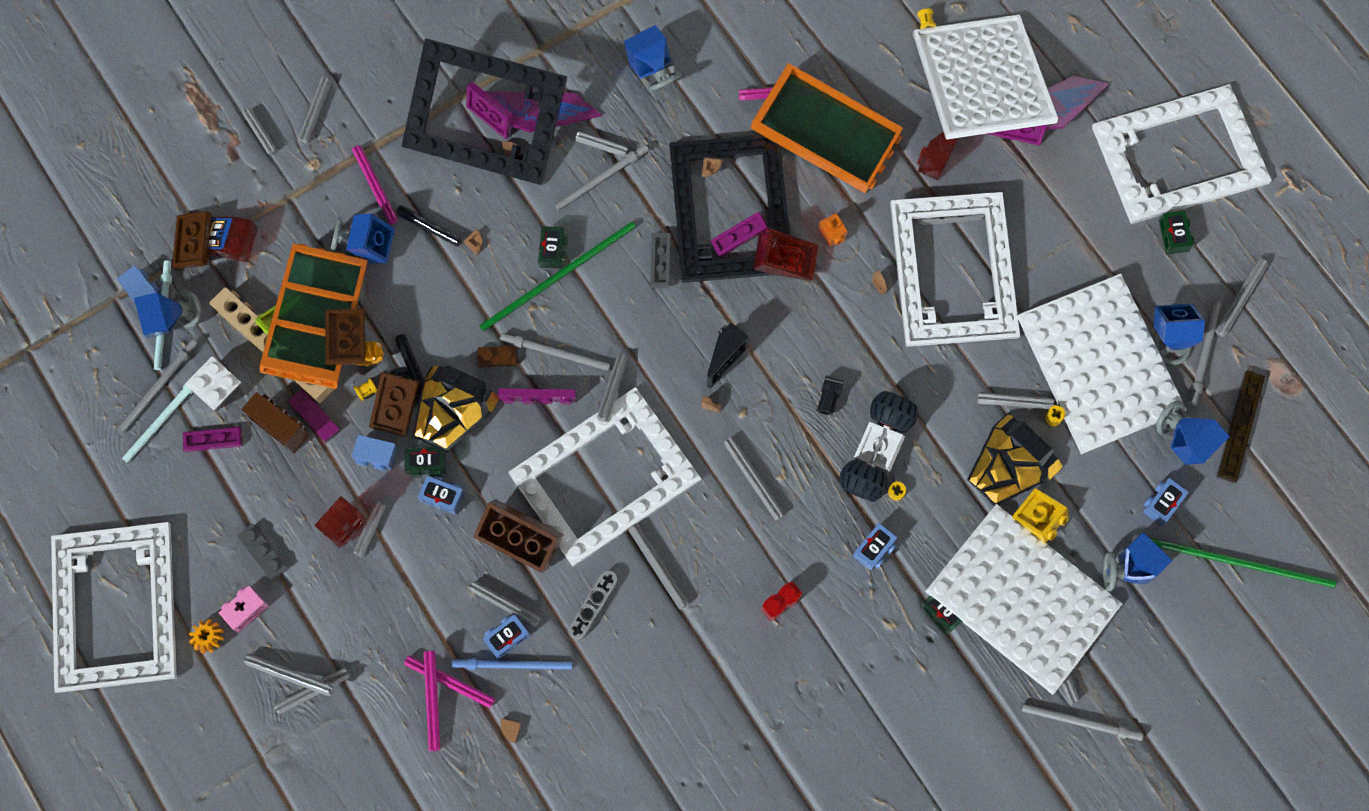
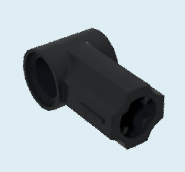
M825 376L821 390L822 395L817 408L818 412L827 416L833 415L844 380Z

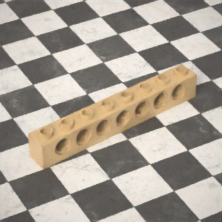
M225 287L209 304L263 353L268 335L265 332L261 335H256L261 328L255 322V318L261 314L258 313L256 315L252 312L254 308L248 302L242 303L239 300L241 297L234 290L230 292ZM233 306H238L235 311H230ZM246 318H251L248 323H243ZM291 341L280 348L277 344L274 347H270L268 357L319 368L313 361L309 363L305 359L307 356L300 349L297 351L293 349L292 346L294 344ZM291 353L288 359H283L285 354ZM293 380L319 405L334 390V388Z

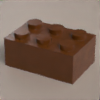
M256 392L241 409L251 421L292 453H295L309 436L305 432L307 428L302 425V422L294 416L291 417L283 407L277 406L266 394L261 396Z

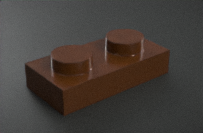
M516 346L478 347L479 368L517 366Z

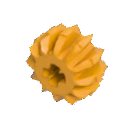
M366 341L365 364L356 365L367 367L383 361L384 353L381 344L375 341Z
M210 619L206 623L200 620L199 627L193 625L195 632H189V635L194 637L189 641L190 644H195L193 649L196 651L200 649L201 653L204 654L207 652V649L211 653L214 652L213 646L219 648L218 640H224V637L219 636L224 632L223 629L219 628V623H213ZM206 633H209L210 635L207 636V640L203 639L206 637Z

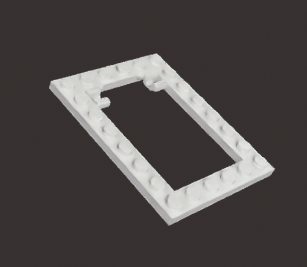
M1230 84L1100 121L1092 125L1131 224L1161 216L1163 213L1178 211L1267 185L1272 181ZM1218 108L1244 171L1162 195L1156 183L1151 184L1147 188L1141 187L1140 183H1136L1124 153L1126 151L1125 147L1139 142L1135 132ZM1123 135H1128L1129 138L1125 140Z
M1003 192L891 200L890 207L905 346L1019 338L1020 332ZM985 214L995 302L982 304L984 319H979V321L947 324L936 323L934 307L921 308L912 219ZM992 309H996L997 314H993ZM922 314H928V319L923 320Z
M636 387L614 401L607 422L599 421L597 412L508 472L541 522L564 534L559 548L572 567L701 481V477ZM627 418L629 422L623 425L621 421ZM616 425L622 435L637 426L639 430L641 429L662 458L661 462L664 465L659 470L651 473V476L658 485L577 539L536 478ZM667 475L669 478L663 481L661 477Z
M164 522L51 536L54 692L62 693L177 679L171 523ZM132 547V550H136L137 565L150 564L154 660L77 669L74 573L88 572L86 559L88 555H94L93 552ZM145 551H150V557H145ZM74 560H77V566H74Z

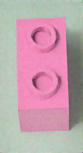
M250 586L240 589L236 594L237 596L232 601L226 602L219 612L228 625L238 633L268 607L267 603ZM242 604L244 605L243 607L245 608L244 611H241V608H240V606H241Z

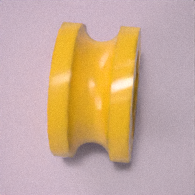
M893 482L888 488V495L893 500H901L906 494V486L902 482ZM900 487L902 494L895 495L892 488Z

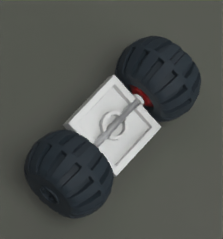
M889 391L880 392L873 399L870 407L871 418L883 425V427L869 422L854 456L861 461L851 460L841 470L839 478L842 489L871 502H875L883 496L888 484L887 475L875 468V466L890 472L905 438L904 435L897 432H908L915 425L918 418V408L915 403Z

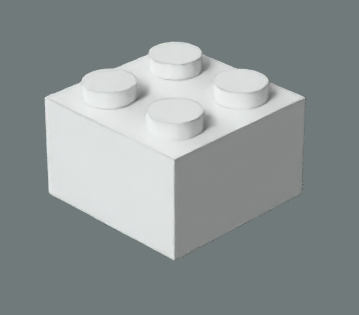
M211 356L185 385L211 409L216 411L241 385V381Z

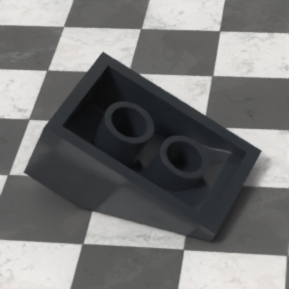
M732 322L728 326L724 325L718 332L719 336L707 373V387L709 389L748 349L749 337Z

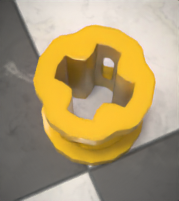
M931 8L918 11L917 17L920 18L921 22L920 29L936 27V23L933 22V10Z
M368 378L367 382L358 387L354 386V390L361 401H364V398L373 393L377 394V388L371 378Z
M1054 405L1045 415L1047 425L1056 427L1061 423L1065 416L1063 407Z

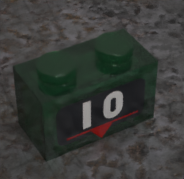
M541 227L538 255L540 268L562 269V263H566L564 245L568 244V234H565L564 227Z
M436 447L405 448L406 474L412 478H420L422 475L428 474L431 477L433 475L439 477L441 474H446V452Z
M931 595L920 605L947 635L962 622L960 618Z

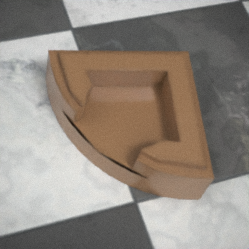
M504 141L502 142L504 155L510 157L512 145L516 144ZM518 154L517 159L523 158V155Z
M704 157L702 177L716 174L720 170L723 160Z
M478 229L464 240V243L476 255L480 253L483 246L482 236Z
M879 270L873 274L872 282L878 292L883 295L887 292V286Z
M702 397L701 408L720 412L721 404L719 402L714 403L711 402V398Z
M501 718L503 735L509 741L516 744L521 723Z

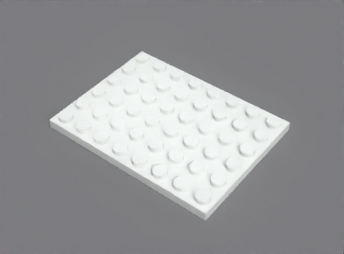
M1020 15L914 30L913 36L946 139L1057 123L1056 111Z
M1122 274L1017 316L1058 406L1063 407L1065 410L1064 419L1081 455L1157 424L1161 412L1168 404L1173 401L1182 402Z
M997 504L925 591L1052 695L1058 690L1122 605L1119 600L1052 547L1038 539Z

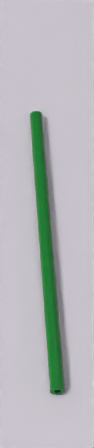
M631 221L480 324V329L485 331L636 228L635 224Z
M1150 538L1162 549L1331 588L1336 586V580Z

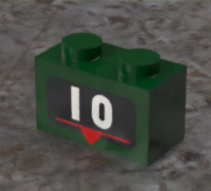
M1186 212L1163 213L1158 221L1166 255L1189 252L1194 245V236L1190 234V219L1186 216Z

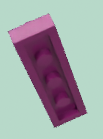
M499 388L498 391L500 401L506 404L522 401L524 404H533L534 402L552 404L553 402H560L564 405H570L577 400L576 390Z

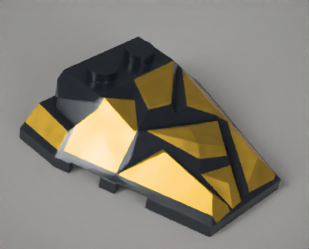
M431 366L422 382L413 437L448 453L465 438L468 432L472 429L475 430L482 420L492 415L500 399L492 390L486 388L485 382L451 366H445L444 368L441 366Z
M1005 414L992 427L967 481L995 506L996 504H1003L1042 483L1048 482L1063 466L1053 454V449L1023 421H1017L1013 416Z

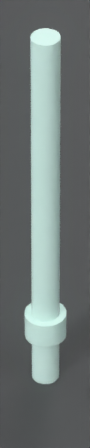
M164 261L163 274L160 276V283L162 284L161 295L167 298L169 295V285L172 284V276L170 275L171 261ZM165 334L159 335L156 338L154 370H161Z
M185 384L183 390L122 457L125 462L128 463L189 393H193Z

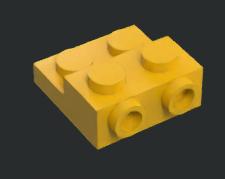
M1035 488L1012 518L1042 542L1046 543L1048 540L1052 541L1056 537V530L1060 525L1064 526L1068 522L1069 513L1066 506Z

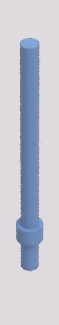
M468 658V660H452V668H468V670H477V668L572 670V662L477 660V658Z

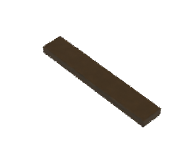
M1248 370L1244 372L1228 432L1230 437L1226 440L1217 478L1236 483L1238 480L1265 379L1263 375Z

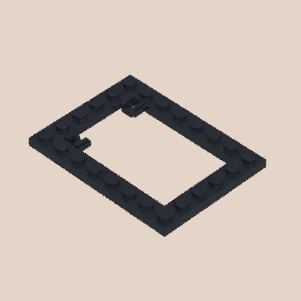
M425 38L401 147L542 185L568 76ZM440 62L525 84L524 98L537 101V107L540 108L532 144H529L528 148L512 145L509 157L425 134ZM533 87L539 88L538 93L532 92ZM518 154L523 155L522 160L517 159Z
M763 135L669 143L682 283L780 275L772 273L777 241L791 243L780 145ZM762 155L771 238L759 239L760 255L731 259H712L710 244L697 245L689 161L704 160V157L718 159ZM767 246H772L773 250H767ZM704 251V256L698 255V252Z

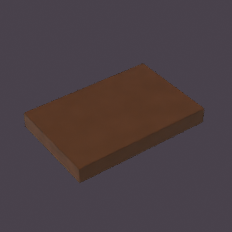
M203 211L177 215L172 268L177 270L207 265L211 212Z
M365 309L325 310L326 365L365 364Z
M384 371L381 372L369 427L407 437L420 381Z

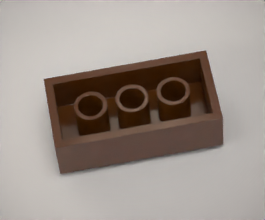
M495 499L488 502L473 538L543 573L549 568L564 534Z

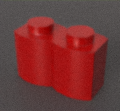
M794 582L787 583L779 590L778 594H774L764 601L761 610L770 621L775 620L784 613L785 609L797 604L802 592Z

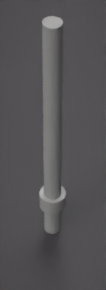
M644 144L634 152H629L625 158L554 206L558 211L629 163L633 164L636 162L638 157L649 151L648 147Z
M1215 301L1213 304L1195 381L1190 389V392H1192L1189 401L1190 407L1195 408L1197 406L1199 394H1202V382L1222 304L1219 301Z
M502 333L500 340L512 343L519 348L526 347L606 371L610 370L611 364L529 341L519 335L515 337Z
M192 339L183 350L178 352L177 358L118 427L121 431L125 432L179 366L189 359V354L198 345L195 340Z
M1022 704L1021 711L1115 734L1116 737L1122 739L1130 738L1142 741L1143 733L1128 730L1124 726L1119 725L1116 727Z

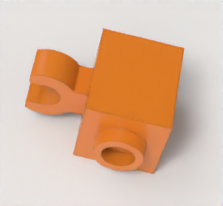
M836 213L820 221L819 230L829 246L839 245L845 241L847 230Z

